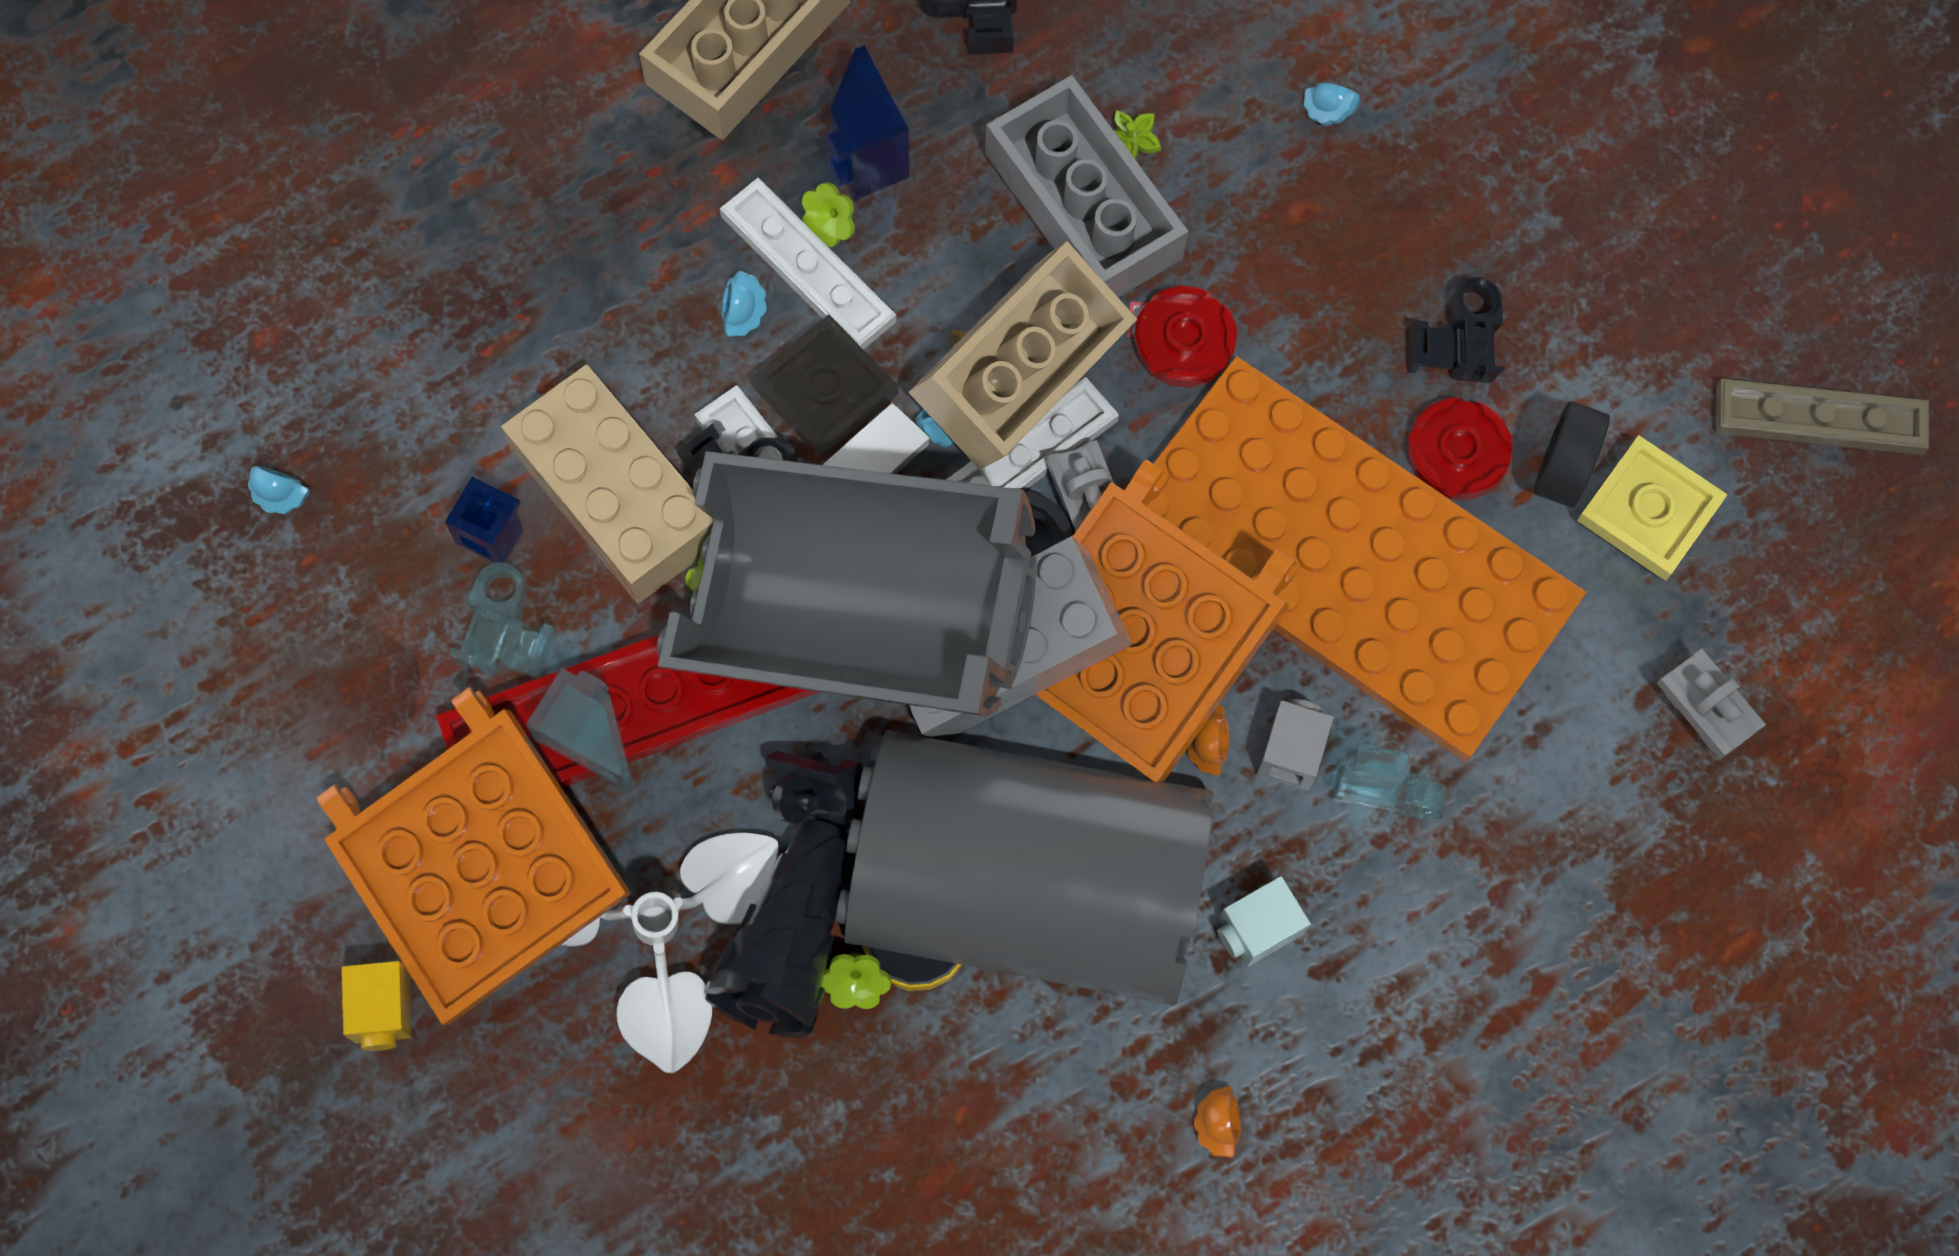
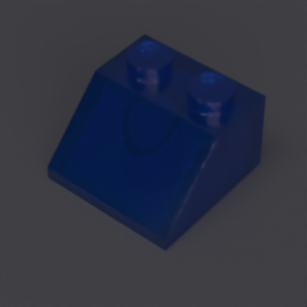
M860 46L854 50L830 108L831 131L825 134L832 154L831 157L827 158L830 172L839 187L846 184L854 201L909 178V128L866 46Z

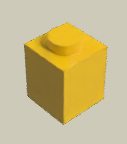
M399 961L343 966V1035L355 1044L361 1043V1050L365 1051L393 1049L396 1047V1040L412 1038L410 974L406 967Z

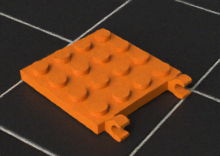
M1146 459L1137 469L1125 490L1113 482L1109 484L1072 536L1089 550L1133 645L1035 695L1152 781L1164 782L1288 609L1289 605L1277 595L1291 583L1301 567L1296 564L1295 560L1279 549H1276L1260 574L1253 580L1147 507L1164 490L1170 477Z
M470 687L451 701L472 732L375 803L360 812V806L348 787L340 790L337 785H333L316 797L321 808L337 829L327 836L324 841L442 1025H450L632 894L512 712L503 709L494 716V711L483 693L479 690L474 693Z

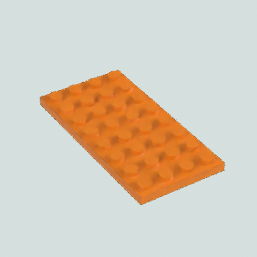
M1238 356L1231 362L1153 463L1163 470L1164 474L1170 477V480L1160 495L1152 500L1147 507L1253 580L1260 574L1276 549H1279L1295 560L1296 564L1301 567L1291 583L1277 595L1289 607L1273 630L1465 763L1471 758L1587 593Z

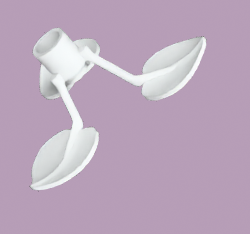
M732 833L707 839L699 843L687 854L680 868L681 880L685 887L695 894L693 897L685 899L677 897L672 900L663 893H647L641 896L634 906L626 905L624 908L607 911L561 944L572 947L588 944L597 935L600 918L605 920L629 918L632 919L633 930L636 936L642 942L653 945L658 979L642 977L633 981L624 990L618 1002L617 1022L627 1043L665 1073L677 1072L696 1055L704 1042L712 1018V1006L705 1000L707 994H704L706 985L698 975L692 972H680L668 977L664 944L670 941L677 932L678 912L697 907L703 902L705 912L712 920L727 925L741 924L750 903L756 904L776 862L778 842L774 838L753 833Z

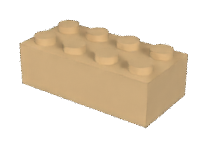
M689 0L639 53L645 84L723 141L847 7L850 0Z
M1066 241L1043 257L908 393L981 470L1005 457L1133 325L1137 318L1069 242Z
M587 364L501 426L512 453L637 604L641 603L701 556L703 543L708 536H711L714 519L694 505L693 489Z

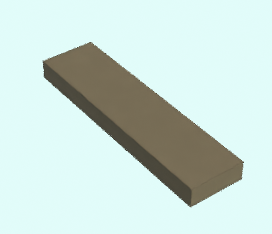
M1721 379L1716 385L1715 433L1923 455L1929 449V400Z

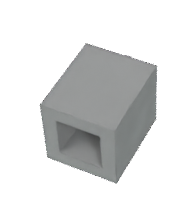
M1294 699L1290 703L1281 700L1274 714L1256 775L1309 791L1316 779L1334 716L1322 713L1320 706L1306 700Z

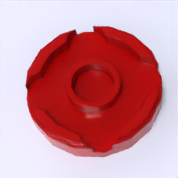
M1179 285L1159 291L1141 309L1135 322L1133 345L1139 362L1152 377L1169 386L1191 388L1207 384L1225 371L1236 349L1237 327L1230 309L1224 303L1221 304L1217 299L1213 298L1212 293L1201 287Z
M1447 398L1431 404L1417 417L1407 439V461L1414 476L1450 500H1472L1488 494L1503 480L1511 462L1513 440L1504 419L1490 406L1478 401L1474 404L1469 401H1462L1463 398Z

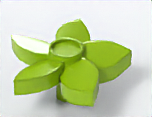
M1116 111L1115 125L1118 130L1114 132L1134 159L1137 158L1139 151L1148 154L1161 151V145L1157 137L1151 132L1154 126V114H1141L1133 122L1127 114Z

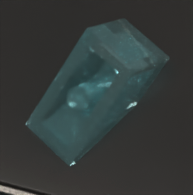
M561 668L526 724L533 739L629 791L634 780L616 710L610 695L606 693L609 687L603 681L585 671H580L578 676H575Z

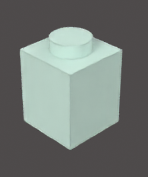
M1280 876L1224 908L1218 919L1222 927L1217 929V933L1232 958L1240 956L1246 967H1249L1303 936L1311 923L1284 879Z

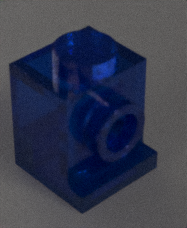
M471 477L447 517L445 524L457 545L503 567L523 532L516 514L521 502L518 498Z

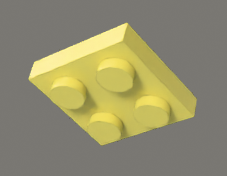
M1638 435L1577 521L1666 581L1728 494Z

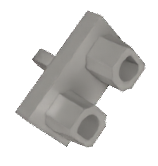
M1097 440L1069 452L1055 453L1047 456L1046 463L1073 533L1077 531L1106 488L1113 482Z
M1700 649L1657 682L1668 700L1682 713L1700 735L1702 741L1720 760L1766 725L1737 691L1741 687L1735 678L1728 680L1703 649Z

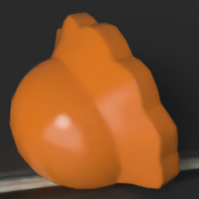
M1218 705L1188 747L1189 760L1196 764L1201 772L1212 775L1221 774L1229 751V723L1225 717L1223 706Z
M1225 1086L1212 1090L1198 1104V1114L1194 1120V1127L1198 1132L1199 1143L1207 1148L1213 1156L1234 1158L1236 1144L1239 1143L1241 1136L1240 1112L1231 1086Z

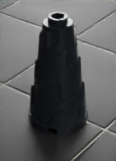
M814 817L813 820H805L800 824L786 852H783L777 858L756 904L750 903L733 941L729 942L724 948L709 978L704 994L707 993L705 1000L714 1009L752 1029L756 1028L758 1020L773 1023L769 1034L776 1036L802 1038L812 1033L825 988L822 987V982L835 940V936H831V932L836 919L840 894L846 886L842 884L849 854L847 852L848 835L845 833V825Z

